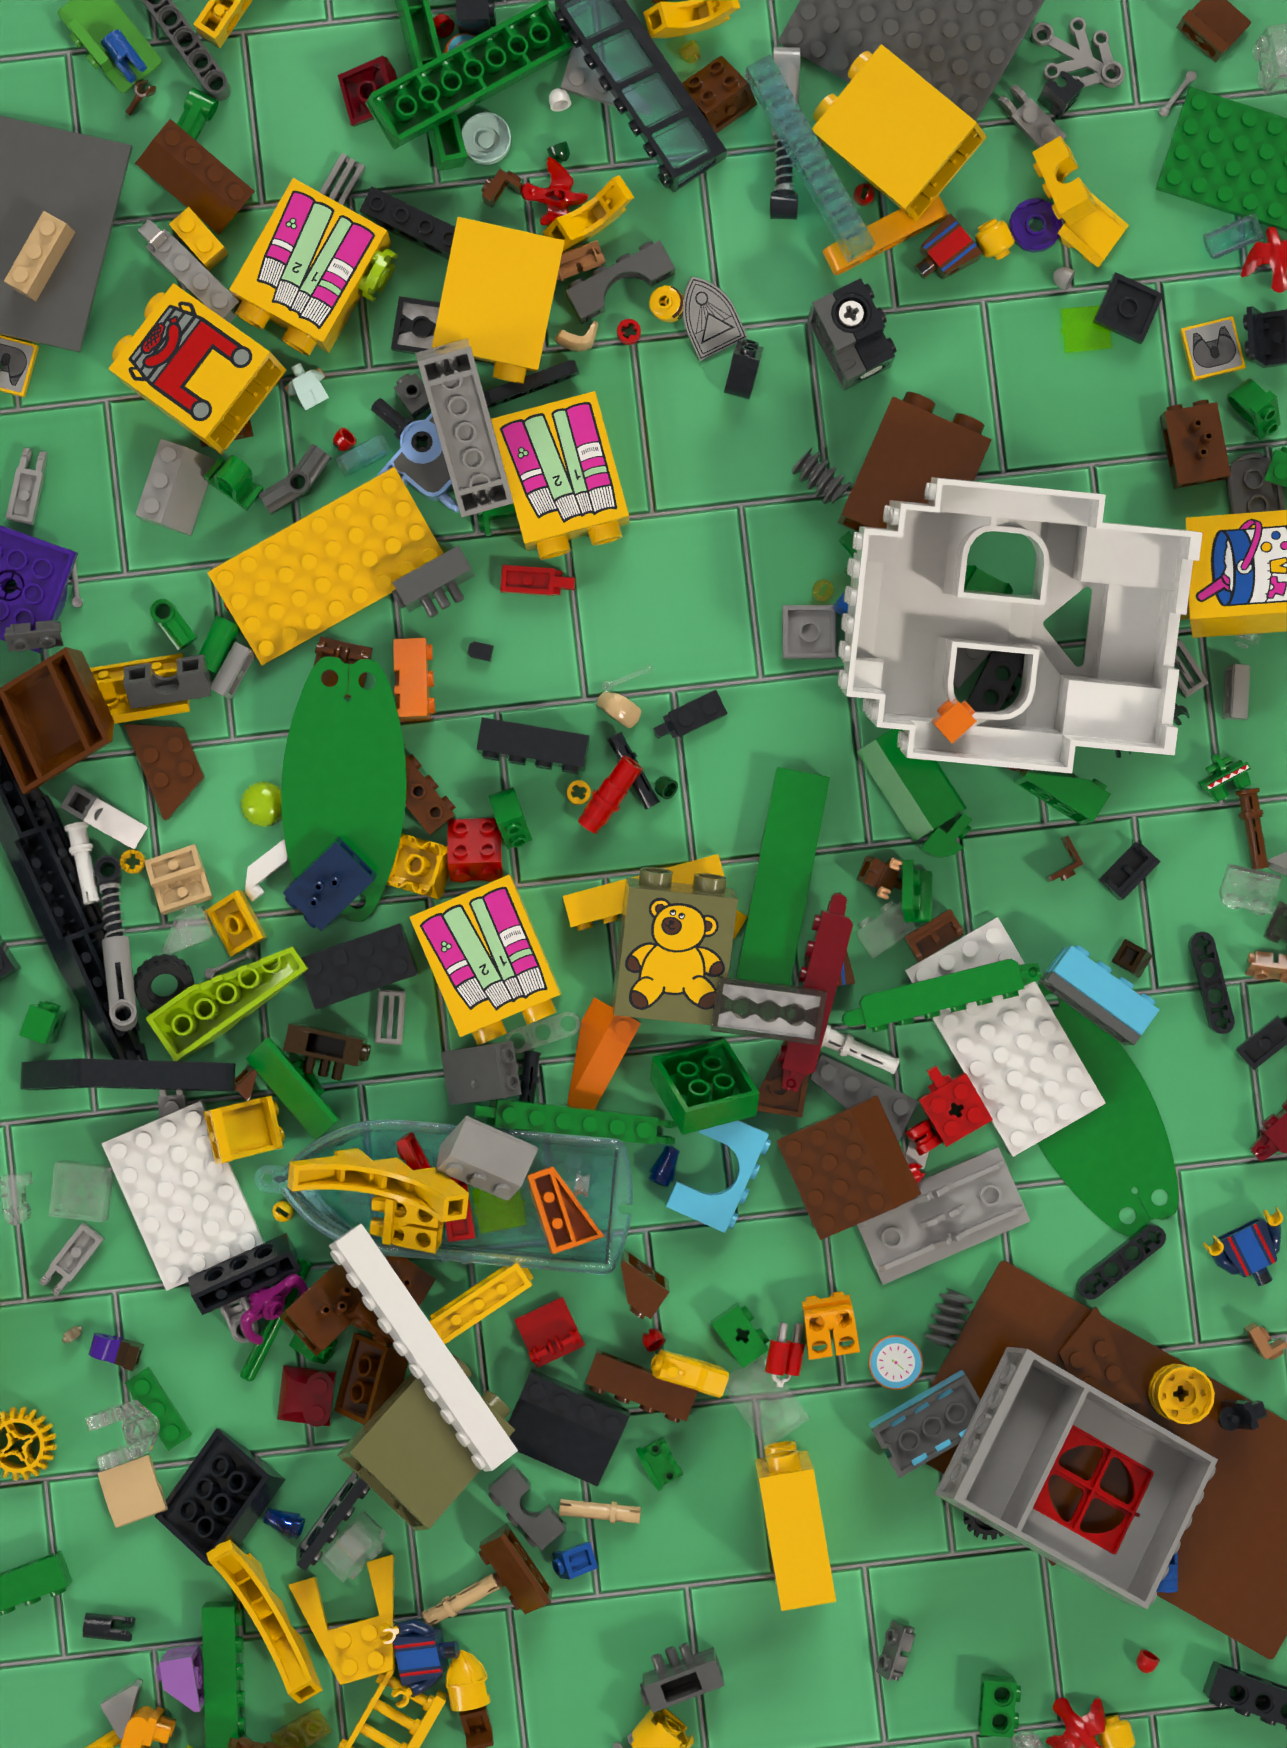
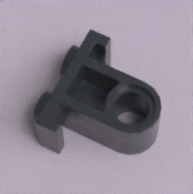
M749 339L737 342L724 393L750 400L764 348L758 346V342Z

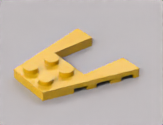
M394 1555L367 1562L379 1616L329 1630L316 1577L289 1584L291 1592L340 1685L394 1670L393 1642L384 1644L379 1639L381 1636H386L389 1631L381 1632L379 1630L381 1624L387 1623L394 1627Z

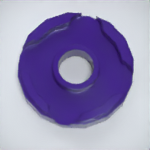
M1032 198L1023 201L1015 208L1010 217L1009 230L1015 240L1014 243L1021 249L1033 253L1042 252L1052 247L1060 237L1058 232L1063 224L1062 218L1059 220L1051 207L1052 203L1041 198ZM1031 219H1039L1043 224L1042 230L1038 232L1032 231L1028 225Z

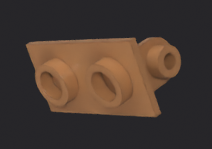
M598 240L563 252L557 280L562 282L565 278L579 274V272L602 267L601 264L606 262L603 253H601Z
M1249 952L1247 962L1251 964L1245 975L1253 976L1258 980L1270 978L1287 983V955L1278 954L1277 963L1273 962V953Z

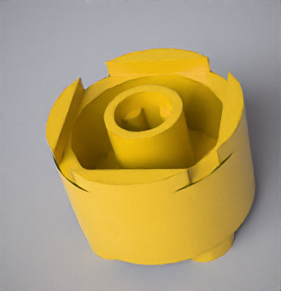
M664 1708L661 1712L656 1711L653 1713L652 1709H650L633 1729L632 1737L634 1741L631 1743V1746L633 1748H690L694 1744V1737L691 1734L688 1738L684 1732L687 1726L669 1710Z

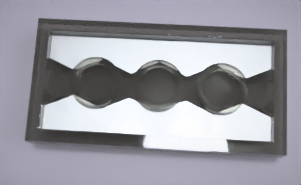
M718 976L710 1029L715 1032L819 1045L827 991Z

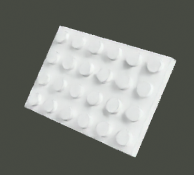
M202 1100L102 1143L166 1291L188 1282V1277L265 1243L230 1162L215 1164L203 1111L207 1110Z

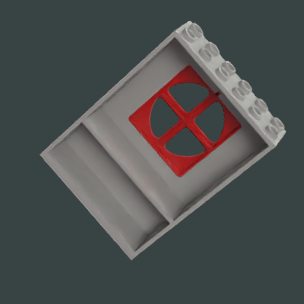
M1007 1347L934 1495L1119 1600L1148 1609L1149 1605L1156 1599V1590L1161 1580L1166 1577L1169 1571L1168 1565L1172 1556L1180 1548V1539L1184 1531L1188 1529L1192 1522L1194 1509L1204 1497L1203 1490L1207 1482L1215 1474V1465L1218 1459L1029 1349ZM1084 1445L1097 1446L1102 1450V1455L1095 1470L1087 1481L1059 1465V1458L1063 1453L1074 1447ZM1113 1457L1118 1458L1122 1462L1131 1478L1133 1498L1129 1504L1120 1501L1100 1488L1102 1477ZM1052 1475L1059 1476L1082 1491V1497L1068 1522H1065L1058 1515L1051 1502L1048 1482ZM1094 1498L1099 1499L1123 1514L1121 1523L1109 1531L1086 1533L1080 1529V1523L1090 1502Z

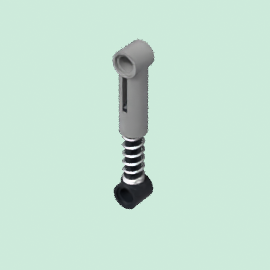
M773 47L772 138L776 140L775 145L777 149L774 153L777 155V158L774 162L777 164V167L774 170L776 173L774 178L776 185L770 196V219L797 220L798 193L794 191L795 184L792 183V177L795 175L792 173V169L795 167L793 164V158H795L793 155V149H795L793 140L798 138L800 47Z
M106 855L96 861L94 873L97 886L100 888L99 892L103 896L100 901L103 903L101 910L104 912V916L102 919L106 924L103 927L106 930V935L102 939L109 1015L112 1025L116 1029L128 1031L135 1027L138 1015L129 937L123 936L125 929H122L124 920L121 919L123 911L120 910L122 902L119 901L121 893L118 892L122 884V870L120 862L115 857ZM106 867L115 869V873L109 877L103 876L101 871ZM117 977H122L124 999L119 1000ZM120 1010H128L131 1013L130 1018L125 1021L118 1020L116 1015Z

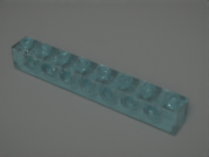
M769 54L747 66L745 72L747 82L848 263L871 251L875 241L771 55Z

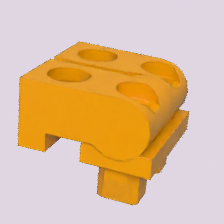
M842 1291L833 1292L828 1298L819 1299V1297L814 1295L807 1296L805 1301H802L805 1344L809 1360L833 1356L830 1330H832L836 1356L860 1352L850 1294L845 1295ZM853 1340V1343L849 1346H841L839 1342ZM827 1344L826 1348L820 1351L812 1348V1346Z
M149 1706L140 1707L126 1725L120 1748H151L150 1746L153 1741L167 1744L169 1738L173 1735L177 1719L163 1716L165 1709L156 1707L155 1710Z

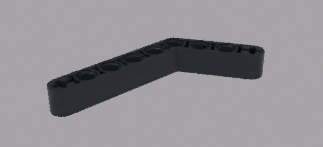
M87 1058L21 1062L20 1089L118 1088L231 1092L235 1091L236 1064Z

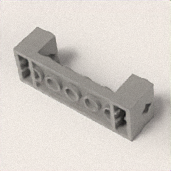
M468 338L416 352L415 355L461 518L512 504V495Z

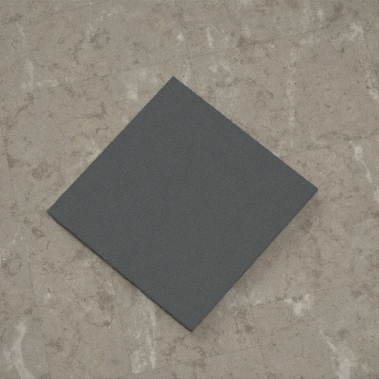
M800 0L778 42L785 47H800L801 56L848 83L851 81L848 77V71L856 58L865 51L873 54L882 44L973 120L977 121L1045 0Z
M0 116L1 335L81 352L133 148L132 145ZM45 211L67 223L75 231V234L35 302L12 289L4 280L41 214Z

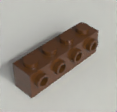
M405 754L406 807L428 834L432 836L456 816L452 811L456 807L446 795L443 798L440 797L436 792L439 786L430 775L424 777L418 770L422 765L415 756L411 754L408 757Z

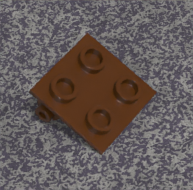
M320 636L319 643H317L315 648L316 658L314 666L323 657L340 658L345 664H355L359 659H370L373 648ZM326 670L321 675V681L325 686L333 687L338 682V675L333 670ZM367 672L362 673L358 680L359 685L363 689Z

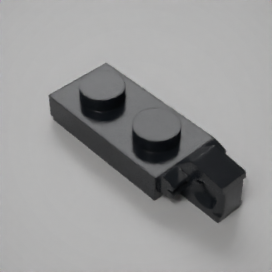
M714 690L668 712L667 715L663 716L665 723L654 727L653 730L658 739L671 733L673 738L681 737L728 713L717 690Z

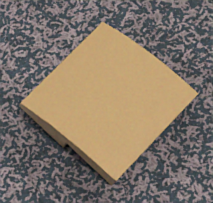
M195 844L144 861L150 884L154 888L162 915L214 899Z
M146 1455L98 1473L102 1491L116 1528L168 1510L163 1489L157 1480L151 1456Z

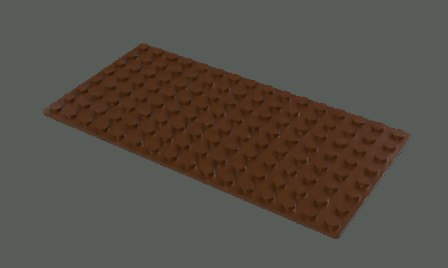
M1000 1261L964 1324L962 1333L958 1335V1344H953L951 1347L952 1349H950L929 1388L962 1370L981 1400L1007 1347L1029 1349L1066 1371L1058 1350L1070 1339L1073 1331L1078 1325H1081L1091 1309L1009 1262ZM1102 1316L1141 1400L1139 1404L1123 1405L1218 1459L1215 1465V1474L1207 1482L1203 1490L1204 1497L1196 1505L1192 1514V1522L1180 1539L1181 1545L1178 1550V1591L1170 1593L1157 1592V1596L1267 1659H1273L1287 1636V1421L1265 1409L1267 1417L1257 1420L1259 1428L1254 1430L1237 1428L1233 1431L1222 1429L1217 1419L1219 1411L1223 1408L1220 1402L1225 1399H1249L1209 1376L1207 1377L1212 1382L1215 1392L1214 1404L1209 1414L1201 1421L1192 1424H1181L1159 1415L1151 1406L1148 1396L1149 1382L1154 1373L1163 1366L1173 1363L1190 1365ZM1178 1388L1177 1391L1173 1392V1396L1178 1397L1179 1394H1183V1389ZM958 1445L925 1464L944 1474ZM1090 1445L1074 1447L1061 1455L1059 1465L1087 1481L1095 1470L1102 1455V1450L1097 1446ZM1113 1457L1102 1477L1100 1488L1120 1501L1129 1504L1133 1498L1131 1478L1122 1462L1118 1458ZM1052 1475L1048 1482V1490L1060 1517L1065 1522H1068L1082 1497V1491L1059 1476ZM1094 1498L1090 1502L1080 1523V1529L1086 1533L1109 1531L1121 1523L1123 1514L1099 1499Z

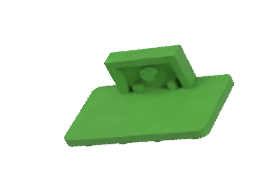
M70 0L58 10L59 17L72 32L69 34V37L78 48L83 46L86 49L88 61L95 69L100 67L121 93H127L137 82L142 81L161 66V57L115 0ZM117 29L123 33L147 66V69L142 72L131 61L127 62L137 77L132 83L125 78L101 45L103 38Z

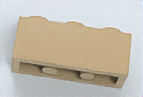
M43 211L4 282L15 291L36 302L74 236L75 231L67 223Z

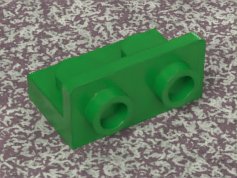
M903 860L902 912L905 922H930L932 920L933 875L931 871L915 869L914 860Z

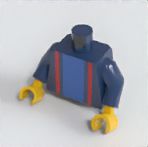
M1275 1207L1276 1212L1273 1215H1269L1268 1211L1264 1210L1263 1215L1267 1223L1265 1219L1257 1217L1219 1237L1212 1236L1214 1243L1208 1246L1204 1242L1203 1247L1210 1253L1215 1264L1231 1275L1239 1274L1242 1277H1247L1252 1274L1258 1286L1265 1285L1273 1280L1267 1266L1277 1261L1276 1255L1280 1251L1283 1215L1278 1207Z
M413 1618L394 1624V1627L383 1623L379 1627L381 1632L389 1631L386 1636H381L379 1639L384 1644L393 1642L402 1686L407 1688L405 1690L396 1688L392 1691V1697L403 1694V1699L395 1704L397 1707H405L409 1703L410 1696L415 1697L428 1690L442 1677L443 1672L448 1666V1659L459 1657L460 1649L457 1641L444 1642L440 1628H433L430 1624Z

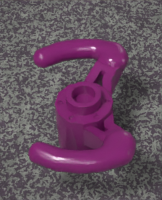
M291 1274L272 1288L267 1286L248 1295L251 1307L241 1316L240 1324L243 1335L249 1342L256 1345L263 1343V1337L256 1334L251 1328L254 1321L262 1317L267 1320L278 1318L284 1311V1298L293 1288L297 1287L299 1297L308 1290L303 1278L297 1274Z

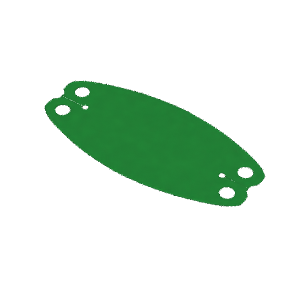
M323 657L313 667L304 684L287 737L281 779L283 833L293 879L299 876L338 837L377 874L375 880L361 892L366 898L364 907L355 909L349 904L339 914L344 915L347 920L359 922L366 920L375 910L386 887L399 847L406 805L404 742L393 693L381 666L375 660L359 659L355 664H345L340 658ZM326 670H333L338 675V682L333 687L325 686L321 681V675ZM369 672L374 675L376 683L373 688L363 689L359 685L358 680L362 673ZM347 694L350 695L351 700L345 701L344 696Z
M1041 984L1038 985L1044 997L1048 994H1053ZM1058 998L1059 1006L1053 1013L1099 1090L1105 1104L1037 1144L1062 1180L1093 1213L1118 1233L1131 1237L1143 1226L1147 1225L1149 1221L1155 1218L1166 1219L1175 1214L1178 1209V1179L1169 1139L1151 1092L1125 1049L1116 1039ZM1133 1187L1138 1188L1137 1194L1131 1192ZM1157 1189H1163L1168 1194V1201L1163 1206H1157L1152 1202L1151 1195ZM1125 1207L1134 1209L1136 1213V1219L1131 1224H1124L1119 1218L1120 1211Z

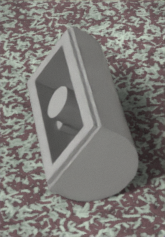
M234 642L211 684V690L229 700L232 699L255 658V653L247 647Z
M1233 664L1225 667L1224 720H1248L1250 665Z

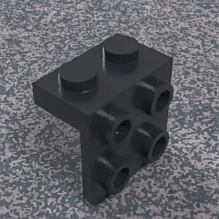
M1253 306L1247 307V314L1243 315L1244 329L1248 330V341H1245L1246 356L1262 368L1287 365V309L1262 313Z

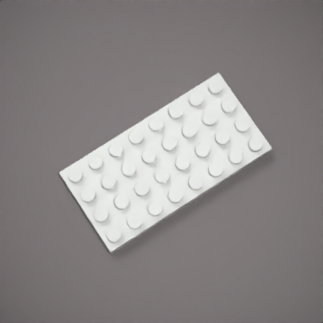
M996 917L904 971L911 983L1005 959H1013L1018 962V965L1025 963L999 918ZM1036 982L1025 985V989L1018 990L1019 996L1003 999L1002 995L992 997V1003L977 1006L975 1001L967 1003V1009L952 1013L950 1008L940 1010V1016L932 1018L960 1068L968 1075L993 1119L994 1127L1012 1157L1105 1104L1103 1097Z

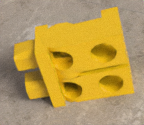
M374 1195L371 1209L384 1212V1218H372L369 1234L383 1237L382 1244L390 1245L392 1243L393 1245L434 1254L437 1252L442 1243L444 1222L439 1221L431 1214L413 1205L396 1199Z

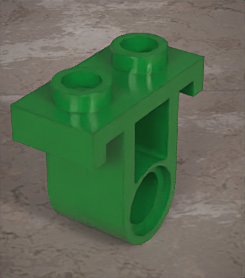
M1247 379L1227 395L1230 405L1254 429L1253 434L1259 440L1263 439L1266 435L1273 434L1281 425L1277 396L1271 390L1266 393L1254 380Z
M231 455L227 461L220 456L204 476V480L246 511L257 500L258 494L263 492V487L253 482L250 467L234 455Z
M514 787L489 795L495 819L507 849L521 847L526 842L532 841L533 839Z

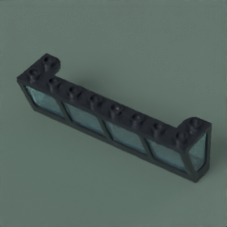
M555 0V12L553 13L564 33H567L576 48L581 47L585 53L583 58L590 70L596 69L600 75V78H598L600 85L606 93L608 91L612 93L615 98L613 103L621 115L624 113L630 120L628 125L636 137L640 135L645 142L643 148L651 159L655 157L659 163L658 170L660 173L658 178L665 188L670 187L674 193L727 157L726 148L626 0Z

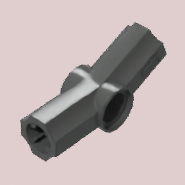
M312 444L294 470L290 471L284 479L258 494L270 514H274L299 497L307 496L311 492L312 485L332 457ZM298 477H302L306 480L304 487L299 490L292 487L293 481Z

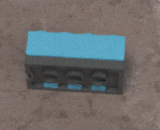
M1071 945L1062 948L1038 983L1124 1046L1135 1045L1141 1037L1140 1035L1144 1033L1159 1012V1009L1154 1006L1156 1001L1144 993L1141 995L1132 990L1134 985L1123 977L1119 979L1110 974L1112 969L1103 962L1098 961L1096 963L1088 958L1090 953L1081 946L1076 945L1074 947Z
M960 1370L870 1422L869 1426L881 1448L885 1449L888 1447L889 1450L885 1451V1454L897 1476L901 1478L960 1443L976 1411L980 1398L966 1374Z

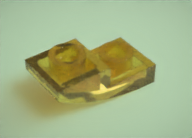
M318 1707L273 1732L271 1737L281 1747L304 1748L325 1737L332 1730Z

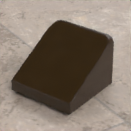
M1125 939L1113 958L1112 963L1140 978L1151 960L1152 954Z

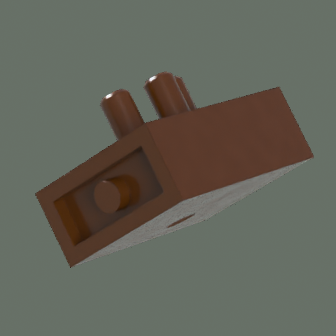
M1200 400L1192 403V407L1183 408L1182 404L1167 407V411H1164L1160 416L1173 489L1222 481L1231 476L1217 402L1209 403V400Z
M394 1249L384 1252V1257L420 1307L436 1278ZM360 1292L346 1316L351 1319V1324L363 1331L366 1329L374 1335L373 1339L385 1346L387 1344L392 1345L395 1341L389 1333L386 1334L380 1328L377 1322L379 1318L373 1310L370 1311L362 1301L363 1295Z
M336 1263L279 1316L315 1356L322 1352L351 1324V1319L346 1314L360 1293L358 1287L354 1288L346 1278L348 1273L342 1264L338 1265Z

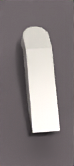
M284 839L248 866L245 894L252 902L265 893L259 884L289 861Z

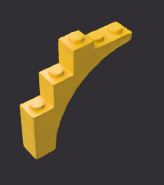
M359 1148L334 1151V1156L292 1161L289 1164L287 1187L291 1191L346 1190L376 1194L413 1205L431 1214L441 1222L466 1219L469 1193L446 1174L437 1171V1167L412 1170L398 1157L373 1161Z
M231 1540L220 1543L214 1549L207 1552L209 1562L230 1585L260 1632L277 1666L288 1695L300 1704L323 1691L303 1636L291 1626L282 1600L270 1589L262 1564L251 1553L246 1555Z

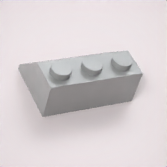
M160 439L135 515L140 520L191 536L209 484L204 480V476L216 460L185 446Z
M465 1116L440 1144L436 1170L508 1201L522 1186L538 1147Z

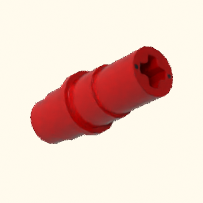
M623 755L598 790L594 789L592 792L593 797L584 808V812L579 817L578 822L588 831L597 834L613 813L619 811L620 803L643 768L630 757Z

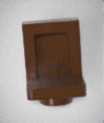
M500 169L493 179L489 178L481 189V192H483V202L492 208L506 187L520 195L522 188L521 179L511 171L506 173Z
M487 1706L459 1711L466 1736V1747L486 1748L493 1746V1727Z

